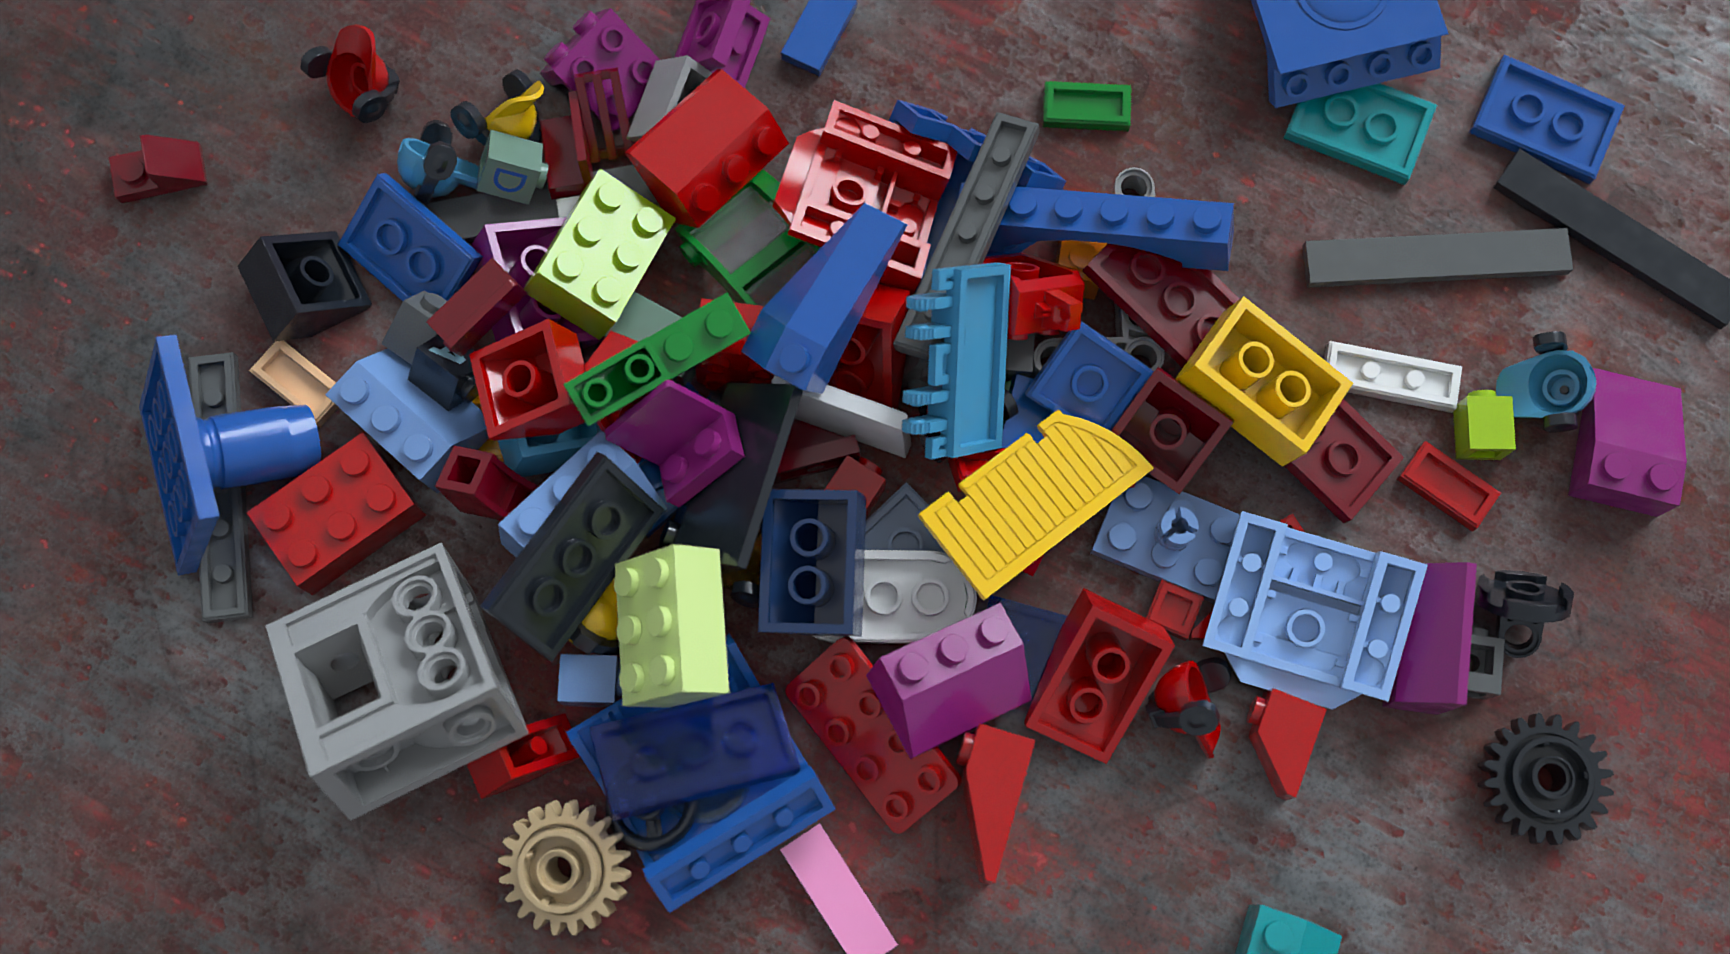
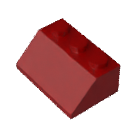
M717 68L625 153L661 208L676 218L674 222L699 229L774 159L789 142L770 110L723 69Z

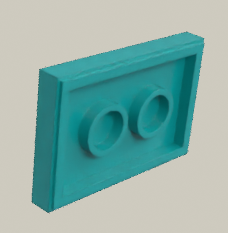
M1377 83L1297 103L1283 139L1406 185L1411 177L1437 104Z

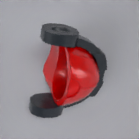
M349 25L342 28L336 38L333 52L325 46L311 48L302 56L300 69L310 78L316 79L327 76V85L335 102L362 123H369L379 119L385 113L387 105L394 99L398 91L400 81L394 69L388 67L376 54L374 34L369 28L362 25Z
M1211 657L1197 663L1191 660L1176 665L1159 679L1154 691L1148 697V704L1145 705L1155 728H1169L1183 735L1195 736L1207 759L1214 758L1213 751L1221 731L1220 714L1215 704L1211 702L1208 692L1221 690L1230 682L1232 671L1227 661L1218 657Z

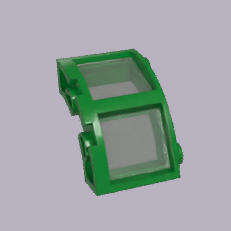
M763 169L699 229L683 224L675 228L676 233L683 242L679 246V250L694 268L698 265L702 266L729 293L736 303L765 306L821 248L787 235L790 225L772 207L780 183Z

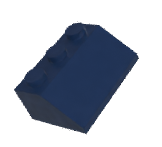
M771 489L762 521L758 632L862 637L866 496L858 490Z

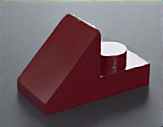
M145 134L140 135L142 150L109 157L115 198L121 204L208 185L200 143L196 141Z

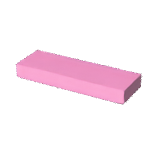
M820 823L780 849L846 954H886L898 945Z

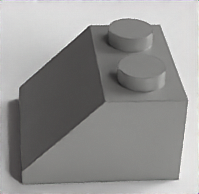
M688 55L656 61L627 138L636 143L709 77L712 72Z

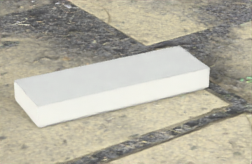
M1329 341L1326 345L1324 360L1353 382L1348 393L1450 413L1457 409L1462 366Z

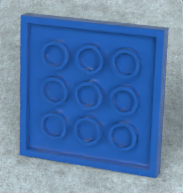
M177 336L156 337L139 410L175 566L179 576L197 572L219 518L213 492L214 488L228 489L298 477L321 461V448L316 421L310 407L307 405L276 406L213 415L204 420L196 417Z

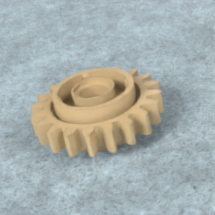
M574 799L567 802L563 810L558 800L547 803L545 811L538 806L528 811L529 820L522 818L513 824L515 831L519 835H510L503 840L505 846L513 852L498 858L500 864L511 868V872L499 878V883L514 885L515 889L505 899L507 902H513L518 899L522 900L523 905L519 909L517 916L522 918L534 912L533 928L536 930L544 926L548 921L551 922L552 935L561 933L566 925L572 935L582 931L584 923L592 929L601 923V915L608 917L617 910L611 900H620L626 896V890L618 885L617 882L626 880L631 876L632 872L619 867L618 863L631 855L630 851H618L615 849V844L624 835L622 832L608 835L606 830L610 826L612 818L608 816L596 823L594 821L596 806L594 805L585 808L580 814L578 802ZM559 856L567 859L571 864V878L564 876L559 871L557 864Z

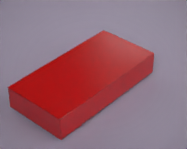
M1424 441L1419 446L1397 478L1402 484L1472 532L1479 527L1501 494V492L1427 441Z

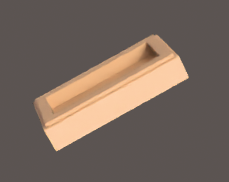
M285 341L274 342L249 370L290 405L309 406L319 428L339 408L325 395L336 382Z

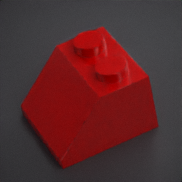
M548 318L469 354L489 439L496 441L555 435L585 423L563 384L585 372V364L578 336L571 330Z

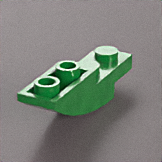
M727 292L568 381L563 386L586 425L590 426L651 392L663 381L672 380L748 336L751 332Z

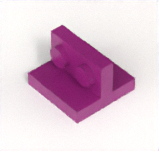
M696 0L674 58L688 55L712 73L717 68L723 69L745 88L771 18L749 5L751 0Z

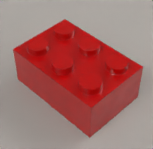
M363 432L247 512V515L296 586L312 596L426 516L377 445Z

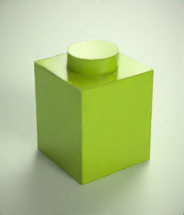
M1476 390L1469 392L1468 396L1457 404V409L1453 411L1456 459L1502 460L1516 450L1512 396H1496V392L1493 390Z

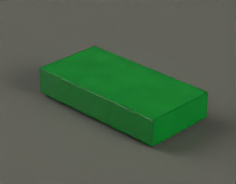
M1045 81L1043 127L1129 131L1131 125V85Z

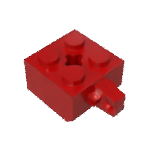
M1026 253L985 257L983 264L998 262L1011 265L1007 339L1026 340L1030 333L1058 335L1060 331L1080 329L1085 283L1078 270Z

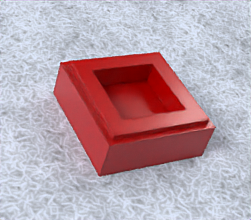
M1161 579L1145 618L1164 626L1169 635L1186 641L1189 638L1204 597Z

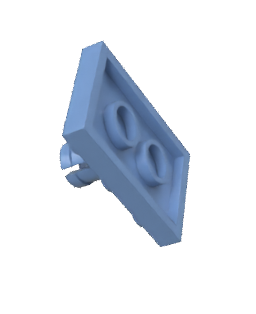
M1144 476L1135 483L1134 488H1128L1110 502L1090 554L1160 582L1163 579L1201 595L1205 601L1215 604L1240 514L1183 491L1178 494L1165 484Z

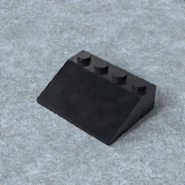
M727 382L719 387L716 392L710 391L707 400L735 414L745 457L680 508L678 507L674 521L668 520L663 528L659 542L660 546L667 547L674 544L719 549L721 574L747 568L803 393L802 389L790 384Z

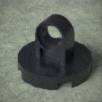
M1500 570L1495 571L1494 580H1489L1485 574L1479 576L1475 601L1483 609L1497 615L1495 627L1497 638L1505 639L1506 631L1514 625L1521 624L1531 629V637L1525 643L1512 644L1506 639L1504 643L1505 654L1514 658H1525L1532 655L1539 648L1544 623L1558 622L1570 617L1574 592L1568 585L1561 582L1558 590L1546 585L1547 576L1525 571Z

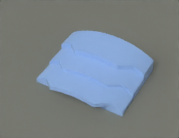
M1242 511L1237 522L1202 646L1224 652L1240 682L1266 690L1275 688L1322 707L1334 709L1361 694L1389 701L1428 565L1382 551L1374 553L1287 527L1288 524Z

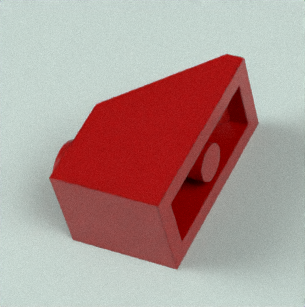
M1272 688L1263 693L1262 697L1256 696L1250 706L1246 721L1251 723L1252 727L1248 737L1276 796L1283 800H1289L1297 797L1327 709Z
M565 713L527 724L526 727L529 734L466 764L481 799L519 787L580 758L566 733L572 728Z

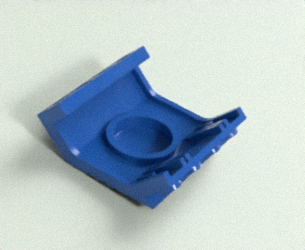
M1251 0L1266 45L1269 102L1275 108L1441 68V36L1449 33L1437 0Z

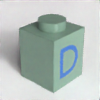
M490 130L479 161L477 191L529 205L535 188L542 190L547 177L548 164L542 162L543 144Z

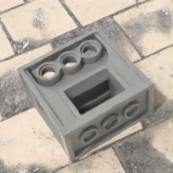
M442 542L266 625L309 776L350 821L529 734L476 595ZM420 594H428L427 596L421 598H415ZM443 632L442 638L434 644L438 635ZM457 667L455 676L451 680H447L450 671ZM374 681L379 699L339 717L334 699Z

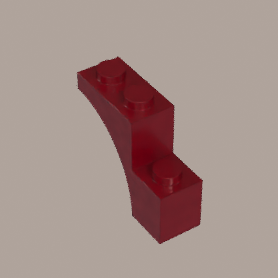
M453 446L435 485L460 512L496 519L500 522L539 487L514 472L493 453Z

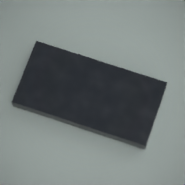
M596 452L480 607L543 658L552 662L615 578V564L630 558L664 512V509L606 455Z

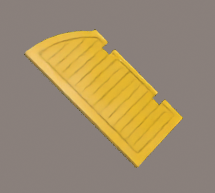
M1056 410L1037 425L1038 430L1045 438L1036 443L1030 434H1024L958 484L959 488L966 495L964 499L957 502L947 492L921 511L918 517L984 601L1154 469L1153 466L1133 446L1115 433L1098 424L1082 418L1065 415L1060 410Z

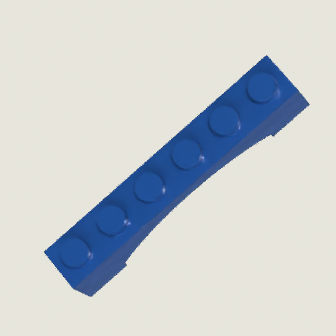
M961 182L959 195L963 189L965 182ZM1016 186L988 251L1004 252L1007 246L1036 241H1090L1121 245L1156 253L1181 262L1184 268L1228 271L1234 235V203Z

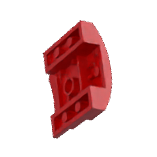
M834 100L823 128L797 136L772 207L790 225L787 235L822 247L864 203L908 224L879 282L891 287L909 290L910 294L913 295L922 278L931 244L927 243L938 202L950 180L957 151L945 142L912 134L903 126Z

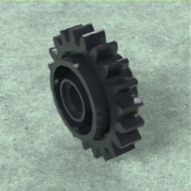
M1536 713L1529 715L1528 724L1520 717L1510 721L1511 730L1505 727L1497 729L1495 735L1501 744L1488 743L1483 747L1493 757V760L1480 762L1477 765L1481 770L1490 773V779L1480 781L1477 785L1479 788L1491 789L1493 791V795L1487 798L1483 804L1485 807L1500 806L1501 811L1497 814L1495 822L1500 824L1513 820L1511 835L1513 837L1522 836L1529 831L1528 838L1531 844L1542 843L1546 835L1550 845H1559L1563 842V835L1569 841L1581 839L1579 827L1586 831L1595 830L1597 825L1591 814L1604 815L1609 811L1599 802V797L1614 795L1612 789L1601 784L1602 779L1614 775V772L1610 769H1600L1598 766V762L1608 755L1607 752H1591L1590 746L1594 743L1596 736L1591 734L1578 738L1580 723L1577 721L1568 723L1562 729V718L1559 714L1549 716L1545 722L1542 714ZM1541 767L1547 769L1552 776L1553 783L1549 791L1545 790L1538 781V772Z

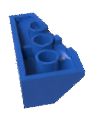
M864 203L762 308L751 330V334H749L741 351L765 370L807 392L823 394L908 224Z

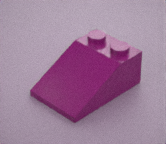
M1593 368L1596 377V391L1593 399L1582 411L1568 496L1655 517L1680 506L1687 463L1681 388Z

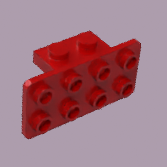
M844 636L834 642L786 686L785 692L793 705L894 833L901 834L961 785L962 779L938 746L913 759L909 758L866 677L873 664L852 638Z

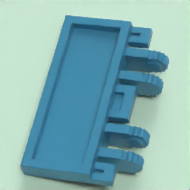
M996 262L932 269V290H946V293L933 292L907 297V308L914 311H928L932 309L931 322L915 323L906 326L905 337L914 340L944 338L943 343L929 344L928 385L931 386L903 391L904 403L912 406L928 405L927 415L903 419L902 431L916 435L940 431V435L926 438L925 458L936 459L945 456L956 458L1002 448L1010 264Z

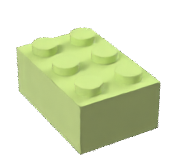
M673 544L615 564L614 588L617 593V637L619 640L621 666L619 682L622 689L623 706L669 708L728 694L729 683L720 550Z

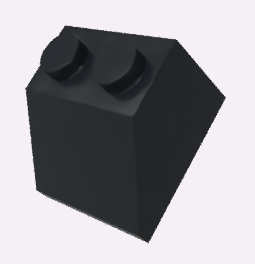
M336 231L260 236L237 266L273 342L313 337L368 310L372 306L347 252L338 245L340 238Z

